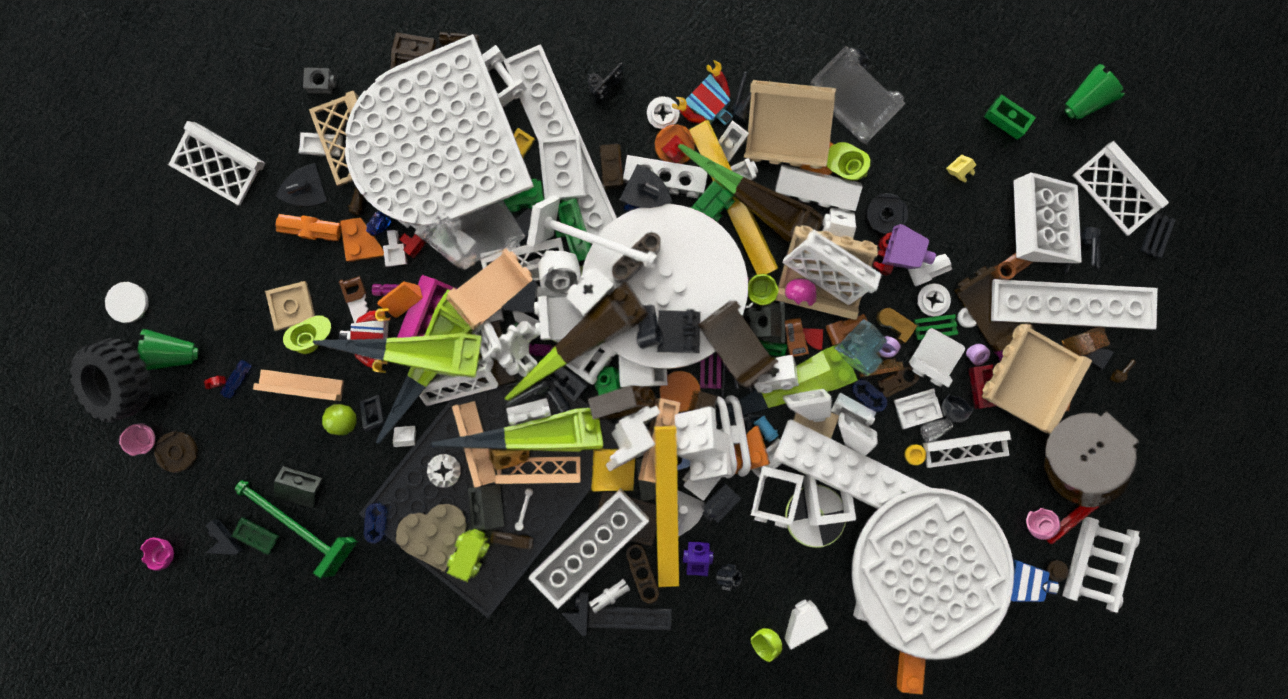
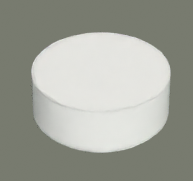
M967 308L959 311L957 320L962 327L970 328L976 325Z

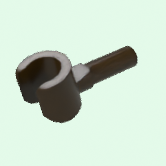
M1131 360L1122 372L1116 369L1110 379L1116 383L1125 381L1129 370L1136 364V361Z

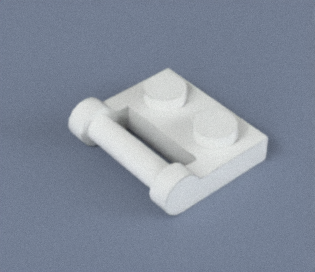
M603 343L569 362L566 366L590 384H594L597 381L596 377L611 356H615L616 353L611 347ZM599 348L605 351L590 373L585 370L586 366Z

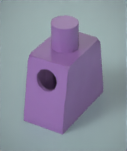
M899 224L893 228L882 264L918 269L922 266L923 262L932 265L936 258V253L927 250L929 244L927 238Z

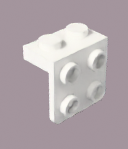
M547 296L538 297V302H535V314L539 315L540 323H536L537 336L541 335L542 340L563 339L583 319V315L567 301L566 297L547 298Z
M931 328L927 331L909 363L913 367L912 371L922 377L925 374L931 377L930 381L940 387L942 384L949 387L953 381L949 375L965 351V347Z

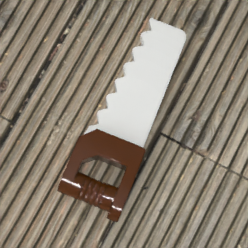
M361 276L346 281L343 279L339 280L354 323H356L358 317L366 314L368 311L366 307L367 302L364 301L366 299V290ZM359 286L357 292L348 294V288Z

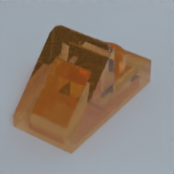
M1095 327L1062 340L1064 347L1078 356L1092 353L1110 344L1103 327Z
M876 349L860 371L859 377L903 370L902 361L896 362L894 358L884 360V365H882L879 349Z

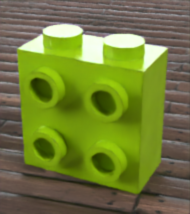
M474 528L459 535L455 547L458 548L457 552L451 555L447 563V567H449L448 574L465 581L478 575L482 563H479L480 558L486 555L490 546L487 543L489 538L485 536V532Z

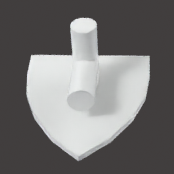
M677 490L678 536L689 531L703 515L704 510L701 506L704 502Z

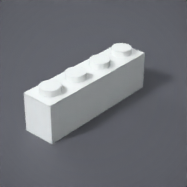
M781 164L775 192L789 198L791 196L799 197L798 200L807 203L815 201L823 207L836 206L844 212L856 211L862 190V185L859 182Z

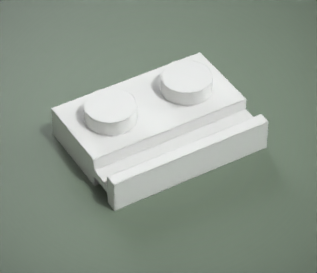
M934 388L893 400L902 429L943 417Z

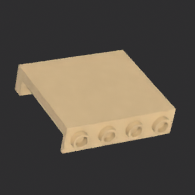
M753 80L750 89L749 135L747 137L744 158H749L750 161L754 162L769 160V163L772 164L788 162L791 166L806 164L815 169H821L822 166L826 167L836 88Z
M795 226L788 254L807 240L809 233L813 231L812 228L808 226ZM816 231L870 267L874 257H877V245H874L872 242H860L849 236L839 237L828 231ZM792 259L796 263H802L801 259ZM807 260V264H817L816 260ZM785 264L778 285L779 292L776 301L797 305L794 300L785 297V287L791 280L805 277ZM809 270L813 274H819L818 270ZM823 271L824 275H833V271ZM826 281L830 285H836L835 281ZM840 282V285L850 286V282ZM815 284L817 292L816 303L809 306L806 301H803L800 305H797L856 320L861 297L852 304L847 305ZM842 292L848 297L852 295V292Z
M1020 324L1012 334L1013 339L1011 343L1005 347L1001 362L994 367L992 379L985 384L982 398L1039 430L1051 434L1064 415L1092 360L1085 356H1078L1030 328L1031 325Z

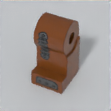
M800 318L785 320V341L788 356L798 357L809 354Z

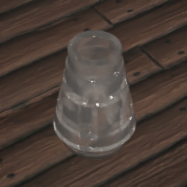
M947 418L924 423L920 427V433L926 442H934L952 429L953 425Z

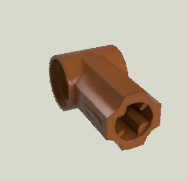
M1014 253L1005 261L995 266L996 270L992 274L995 279L1010 280L1033 262L1019 259L1017 254ZM1001 268L1007 271V276L1002 275Z
M864 314L857 316L856 320H841L825 326L832 346L870 331L869 323Z

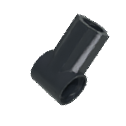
M643 305L649 315L638 323L639 331L636 334V339L641 349H647L664 343V335L658 326L654 305Z

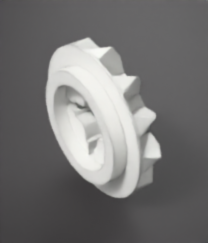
M668 97L654 99L647 108L649 123L659 129L668 125H674L679 118V110L672 108V103L676 104V102ZM662 105H664L665 112L672 113L666 115L664 121H662L661 115H657V113L661 112Z
M929 284L921 289L918 294L917 304L921 311L928 316H939L948 310L951 298L948 290L942 285ZM936 292V299L942 303H935L931 308V301L926 298L933 297Z
M447 454L434 457L428 464L427 469L430 481L437 487L444 488L455 484L461 472L458 461L453 456ZM442 462L445 468L452 469V471L446 473L445 480L441 473H435V471L441 469Z

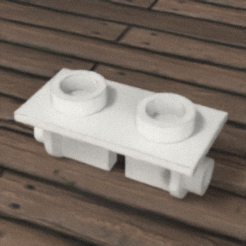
M842 393L838 395L831 409V412L837 415L842 410L868 427L875 420V411Z
M547 398L506 408L511 426L551 416Z

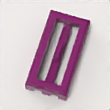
M713 354L709 356L708 384H704L705 359L700 361V388L721 389V358L718 354L716 384H713Z

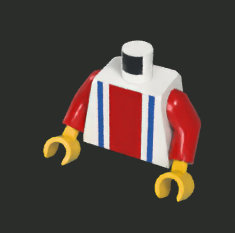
M389 309L369 311L358 317L356 323L351 324V331H340L339 340L388 338L390 318L385 317V312L389 311ZM355 354L356 359L367 367L373 368L375 372H386L382 369V365L388 364L387 361Z

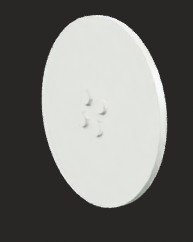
M665 204L654 208H637L611 222L598 236L631 248L648 232H655L659 235L661 248L656 254L658 257L656 265L653 268H648L644 265L627 281L642 305L655 306L657 323L658 310L686 311V309L701 311L700 322H702L729 300H737L741 306L738 311L743 315L748 294L747 271L743 257L729 233L704 213L674 204ZM650 239L646 242V245L653 248L657 245V242ZM592 244L583 266L582 276L589 269L597 268L616 289L621 283H617L613 279L612 266L623 254ZM631 258L633 262H639V260ZM619 268L616 271V275L620 277L627 274V270L624 268ZM588 288L585 289L586 294H593L592 288L590 290ZM638 324L634 328L605 342L622 358L632 363L655 369L689 366L716 352L701 330L699 353L657 352V346L641 349L636 339V334L639 331Z
M931 488L901 494L888 501L874 513L858 539L853 558L852 576L855 596L863 616L872 629L885 642L912 656L926 659H947L975 649L986 641L1000 625L1011 601L1014 565L1008 541L996 520L987 510L974 500L960 493Z

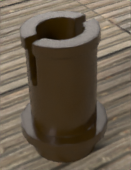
M355 188L351 204L348 205V212L361 215V212H364L365 197L362 194L359 197L360 191L358 188Z

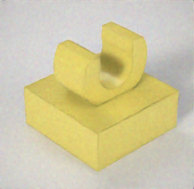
M961 155L947 167V170L951 175L966 182L965 175L967 173L974 175L975 171L973 168L976 164L973 159Z

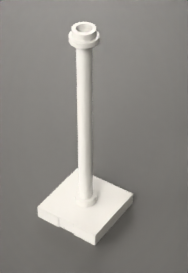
M551 196L533 206L527 245L535 247L554 236V231L557 230L645 262V267L653 268L656 265L658 257L653 252L645 254L557 222L559 197Z

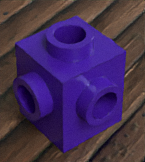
M688 542V550H684L683 563H687V575L708 576L709 564H713V552L709 551V543Z

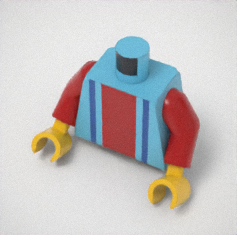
M713 60L716 65L715 69L712 70L709 65L706 67L709 72L713 73V76L710 74L686 100L676 97L680 101V105L672 103V108L680 110V113L693 123L701 124L709 120L711 124L717 118L726 125L733 118L726 110L730 103L731 95L727 80L721 71V64Z

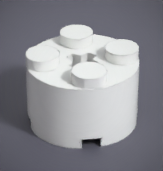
M550 250L545 253L538 264L541 289L551 298L566 297L570 287L574 284L578 285L582 281L579 262L574 253Z

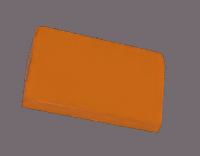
M402 282L377 303L383 309L388 308L389 311L387 312L398 318L422 300L420 286Z

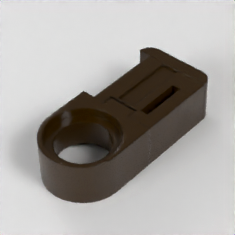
M905 367L881 381L878 380L877 386L882 396L889 397L917 383L919 375L913 372L914 380L912 382L905 381L903 377L904 372L907 370L912 371L913 367Z
M492 531L490 542L532 549L534 538Z

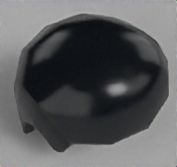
M950 394L945 397L941 406L943 415L955 423L967 421L974 410L963 398L951 396Z

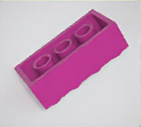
M422 275L418 283L422 293V300L408 309L397 338L425 336L436 306L446 291H451L454 287Z

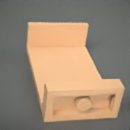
M506 248L502 251L501 256L457 290L453 288L447 293L446 299L472 330H475L499 311L507 301L533 280L531 272L526 267L523 268L518 263V257Z

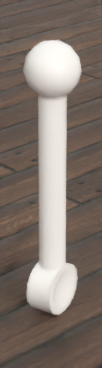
M530 488L525 490L526 497L519 522L515 525V529L518 531L524 527L523 519L529 498L533 494V490Z

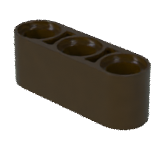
M648 232L631 249L645 254L653 252L656 255L661 248V239L657 233ZM650 239L657 242V245L653 248L646 245V242ZM623 255L612 266L613 279L621 284L624 281H629L644 266L645 262H633L631 257ZM619 268H624L627 270V274L620 277L616 275V271Z
M632 543L627 548L626 556L637 589L645 603H653L657 600L659 592L644 547L639 543ZM639 548L642 554L639 558H633L630 555V550ZM643 567L648 570L647 577H638L636 572L639 568ZM648 587L653 588L655 595L648 598L643 594L644 590Z

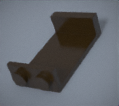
M984 266L975 272L976 276L971 280L967 277L959 282V287L954 292L964 307L967 308L971 318L975 320L977 327L992 350L998 352L1011 343L1013 339L1012 334L1020 324H1029L1031 329H1034L1031 322L991 321L992 280L995 279L992 272L996 269L994 266L988 269Z
M729 300L697 326L738 384L744 387H751L758 382V377L771 372L775 368L774 365L779 361L777 358L769 356L738 311L741 306L737 300Z

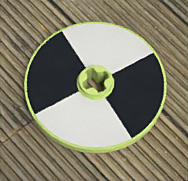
M816 485L821 516L844 513L842 499L839 495L828 487ZM803 487L800 490L793 523L788 525L787 528L793 538L799 543L809 547H824L839 538L846 522L809 526ZM794 494L787 503L785 510L786 518L789 517Z

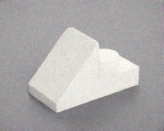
M734 121L730 123L719 139V144L728 163L749 135L747 131Z

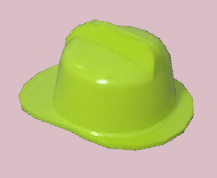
M845 142L836 143L829 148L827 167L847 180L856 181L863 177L866 178L870 167V158L867 153Z
M324 316L311 317L290 327L283 336V343L286 348L302 354L311 353L318 348V345H315L312 341L325 340L330 333L331 323Z

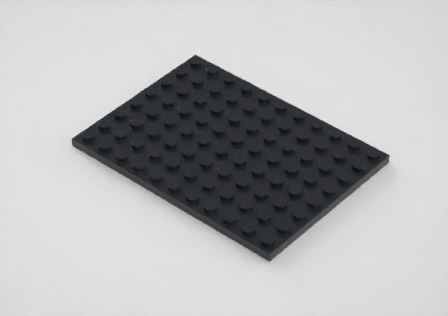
M518 372L515 374L516 381L525 378ZM545 377L550 390L557 387ZM465 382L462 385L466 388L472 387V385ZM507 384L494 389L450 400L359 514L399 547L400 545L396 542V531L403 518L413 513L428 514L431 509L440 504H452L460 508L466 518L467 528L465 532L472 530L468 488H473L474 483L464 448L432 447L431 443L460 437L452 406L476 401L483 430L486 432L511 426L506 408L528 403L535 396L531 394L507 407L506 403L511 400H506L505 397L516 386L508 388L506 387ZM530 387L527 388L526 390H524L523 392H521L520 394H518L517 396H515L514 398H516V397H518L519 395H521V394H523V393L529 391V390H530ZM559 389L566 402L570 403V409L567 411L577 408H590L581 398L574 402ZM547 395L539 399L547 398L551 416L559 414L555 412L556 408ZM600 420L603 441L602 449H620L611 434L616 427L608 420ZM594 449L581 450V452L529 450V457H580L581 482L507 484L492 482L479 486H501L504 526L481 530L489 538L487 543L490 546L486 555L480 558L479 563H482V566L475 578L472 577L465 581L448 574L449 567L444 572L414 556L412 557L489 618L592 488ZM441 454L453 456L458 461L461 469L457 482L445 488L434 485L427 474L430 461ZM536 461V463H537L538 465H540V464L543 462V461ZM546 461L541 468L547 474H552L558 467L552 461ZM556 461V462H557L559 465H561L564 461ZM567 461L562 468L567 473H576V461ZM442 462L441 469H438L435 473H441L445 480L446 473L452 471V469L445 468ZM525 462L520 468L526 474H531L537 467L532 462ZM516 467L502 469V474H511ZM517 470L514 474L522 473L519 470ZM538 470L535 474L543 473L540 470ZM530 488L533 490V494L529 498L523 519L524 527L518 531L515 529V525L519 522L526 497L525 490ZM492 531L534 538L532 549L491 543Z

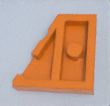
M362 218L340 221L347 262L384 256L383 248Z
M759 425L755 426L746 434L751 459L750 470L770 464ZM740 444L734 445L737 460L735 474L743 466Z

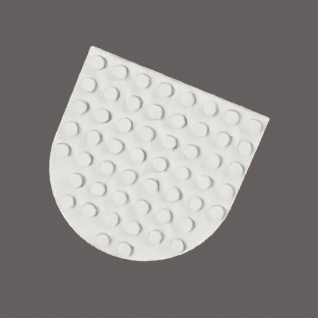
M473 34L388 70L375 79L376 82L367 91H363L351 111L345 132L347 134L345 156L349 173L360 193L375 208L396 220L416 225L446 223L534 187Z

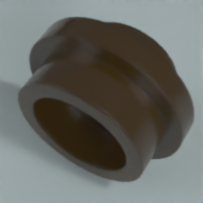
M1058 560L1049 563L1047 566L1049 578L1056 582L1063 581L1068 575L1066 564Z

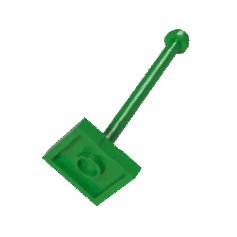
M242 480L236 485L235 491L239 496L244 494L325 554L324 559L314 572L320 578L334 576L358 542L352 537L338 538L330 548L250 489L249 482Z

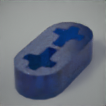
M858 380L853 383L851 388L852 394L865 406L875 412L886 408V397L869 382ZM864 384V385H865L864 390H865L867 393H869V394H868V395H866V394H864V393L858 394V393H857V391H858L857 385H860V386H861V385ZM872 396L875 399L881 398V407H874V401L870 397Z
M373 503L366 509L364 537L370 543L381 541L385 534L386 508L381 503ZM375 507H377L378 511H381V515L377 516L376 521H374V514H371V510H374ZM374 524H376V532H379V536H376L375 539H373V535H369V532L374 529Z

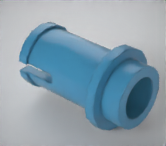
M765 415L754 423L756 426L759 425L760 431L765 437L764 440L771 442L779 436L777 434L778 430H774L765 418Z

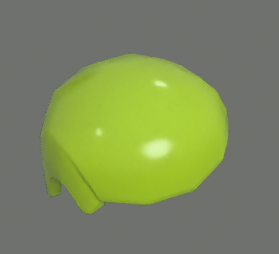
M759 274L749 280L748 297L753 303L765 306L770 305L776 300L779 288L771 276Z
M342 404L328 407L322 416L324 429L334 435H347L354 429L357 423L356 414L352 408Z
M762 628L751 638L754 650L767 662H771L782 651L781 639L771 629Z

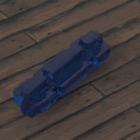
M241 360L236 366L237 370L234 369L226 382L227 385L223 386L220 391L221 395L226 398L232 397L235 392L233 390L238 388L245 377L244 373L248 372L251 367L246 361Z

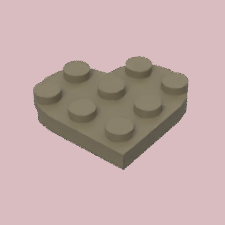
M452 504L437 505L428 514H409L398 525L396 542L407 553L445 572L451 555H454L457 550L455 544L459 535L466 531V518L463 511Z

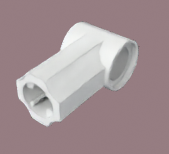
M946 254L937 256L932 265L923 262L920 268L908 269L916 287L932 280L933 277L952 270L949 258Z

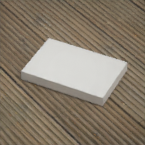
M580 136L539 139L544 199L551 196L559 197L560 200L586 197Z

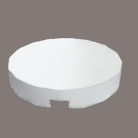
M121 282L114 285L108 291L105 298V308L114 320L122 323H133L141 319L145 310L147 311L148 297L145 290L138 285L130 282Z

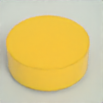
M910 445L905 450V460L911 465H920L926 459V451L920 445Z

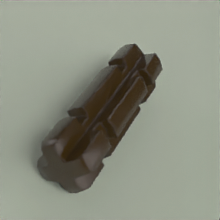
M441 32L439 34L440 44L448 45V43L451 44L468 37V35L461 33H451L449 35L446 32ZM473 34L475 36L477 44L479 45V36Z

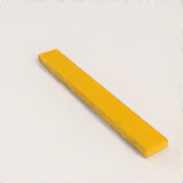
M709 120L691 128L689 131L700 154L732 171ZM734 196L735 202L727 212L757 275L768 274L778 269L752 211Z
M676 426L654 427L658 587L679 586Z

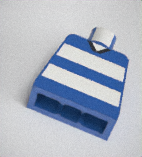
M1013 559L1014 580L1011 601L1043 602L1045 601L1046 593L1057 594L1058 582L1049 580V572Z

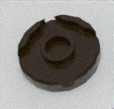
M184 432L164 434L156 444L154 453L156 462L166 471L178 473L188 470L197 458V445L193 438Z

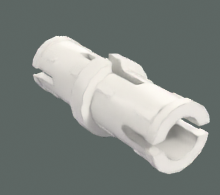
M622 579L610 589L606 588L601 595L588 602L589 606L593 607V612L596 614L608 604L615 603V599L630 591L628 585L625 586L626 582Z

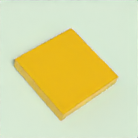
M594 449L592 491H618L620 488L623 491H632L635 458L609 472L606 466L611 460L609 457L619 449Z

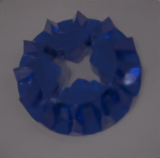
M378 210L370 218L366 232L371 236L382 233L390 224L392 217Z

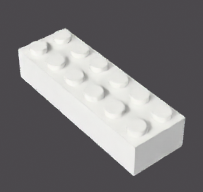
M620 488L535 569L529 579L559 608L649 522V517Z

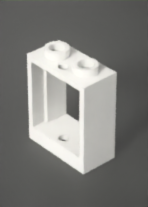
M763 466L751 515L755 516L754 520L767 523V519L776 521V526L784 528L792 525L804 476ZM766 476L797 483L788 518L758 510Z
M808 475L803 477L809 526L856 520L853 497L842 491L841 498L844 513L821 516L816 487L817 479Z

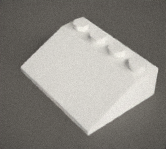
M1029 173L1014 180L1017 258L1032 262L1081 263L1078 185L1035 173Z

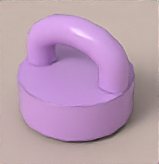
M884 336L879 343L877 352L881 356L889 358L896 355L901 346L894 338Z
M975 344L968 348L966 355L973 364L981 365L988 360L990 350L985 345Z

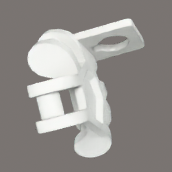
M522 321L517 328L510 325L507 329L508 333L498 338L502 350L500 352L496 351L497 356L491 358L499 360V364L502 367H506V372L509 375H515L518 372L521 376L526 377L538 364L529 354V342L537 337L536 325Z

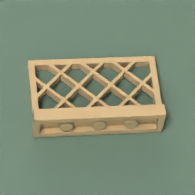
M354 91L346 93L344 97L309 109L337 186L353 181L350 173L343 179L339 178L338 171L341 165L347 168L348 166L343 163L345 148L337 145L336 141L340 133L347 136L342 129L359 98ZM346 102L348 109L345 115L336 113L337 106ZM325 110L330 114L326 122L323 123L318 120L316 113ZM333 115L343 119L338 129L329 125ZM327 128L336 131L332 142L324 137ZM334 146L344 150L339 161L331 156Z

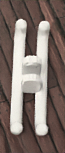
M733 395L727 396L725 401L718 396L715 405H718L722 423L720 431L729 434L731 476L725 477L731 478L736 472L737 460L734 449L736 444H740L743 466L739 469L738 475L744 477L750 471L751 459L741 404L738 398ZM726 403L733 406L735 426H730Z

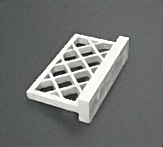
M187 121L184 127L186 131L169 165L235 204L241 205L259 170H262L265 162L203 126ZM190 136L196 139L198 147L189 150L187 142ZM211 147L214 150L215 158L207 160L204 149ZM200 151L202 161L193 164L190 153ZM186 154L189 165L182 167L177 164L180 156ZM228 157L231 159L233 168L224 170L221 159ZM217 160L220 171L211 174L208 163ZM204 165L206 175L202 177L197 176L194 167ZM245 167L251 170L248 178L241 180L238 169ZM234 171L237 182L228 184L225 173ZM221 174L224 185L216 187L212 177ZM239 185L240 194L238 198L231 195L229 187Z
M1114 141L1107 144L1097 155L1073 174L1074 178L1127 236L1169 203ZM1103 154L1110 160L1109 168H1098V159ZM1085 170H1094L1093 182L1084 181L1080 174ZM1097 170L1109 171L1108 183L1096 182ZM1112 171H1120L1123 174V183H1111ZM1096 185H1108L1107 197H1099L1096 194ZM1111 185L1122 186L1121 198L1110 197ZM1126 186L1134 187L1137 190L1136 199L1125 198ZM1110 200H1121L1120 212H1112L1110 210ZM1125 201H1136L1135 213H1124ZM1140 201L1148 202L1153 209L1147 214L1139 213ZM1124 215L1135 216L1134 225L1129 229L1123 224Z
M815 230L810 232L807 240L788 254L782 262L847 305L852 304L868 291L870 293L876 291L881 277L879 272ZM792 259H801L802 263H796ZM807 260H816L817 264H807ZM809 270H818L819 274H813ZM823 271H833V275H824ZM826 281H835L836 285H830ZM840 282H850V286L840 285ZM842 292H852V295L848 297Z

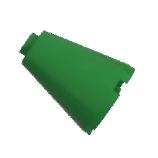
M1097 65L1066 102V109L1064 111L1070 119L1075 118L1079 120L1121 99L1125 95V93H1121L1123 87L1118 79L1110 71L1105 73L1102 70L1105 66Z
M142 329L140 335L145 336L144 340H139L138 353L141 360H144L146 364V370L193 364V361L198 359V348H195L194 343Z

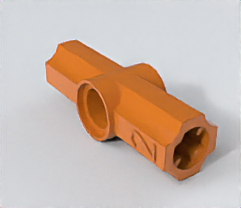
M279 214L276 219V231L280 233L298 235V237L313 240L320 238L339 241L341 237L340 223L321 221L318 218L309 216L295 217Z

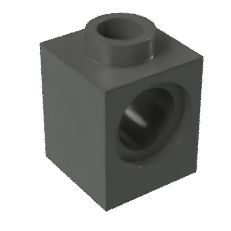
M304 68L303 88L308 93H333V88L336 87V77L329 69ZM320 77H324V82L321 85H317V80Z

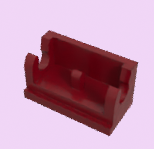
M993 365L969 368L975 409L996 406L982 398L985 384L993 377Z

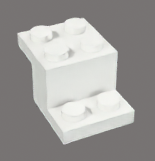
M646 406L634 416L629 415L615 425L616 429L611 434L620 449L609 457L611 460L606 464L609 472L644 454L655 445L645 424L651 422L660 414L657 406L651 409L649 406Z
M707 407L676 414L677 456L690 460L691 481L699 482L731 476L729 434L716 429L715 408Z

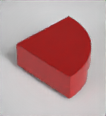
M803 328L805 341L812 348L822 350L823 329Z
M215 376L204 381L206 389L226 384L225 376Z

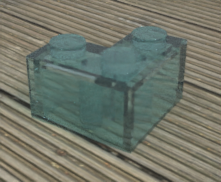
M863 319L840 342L835 350L850 366L869 376L882 362L876 352L882 349L887 340L872 323Z

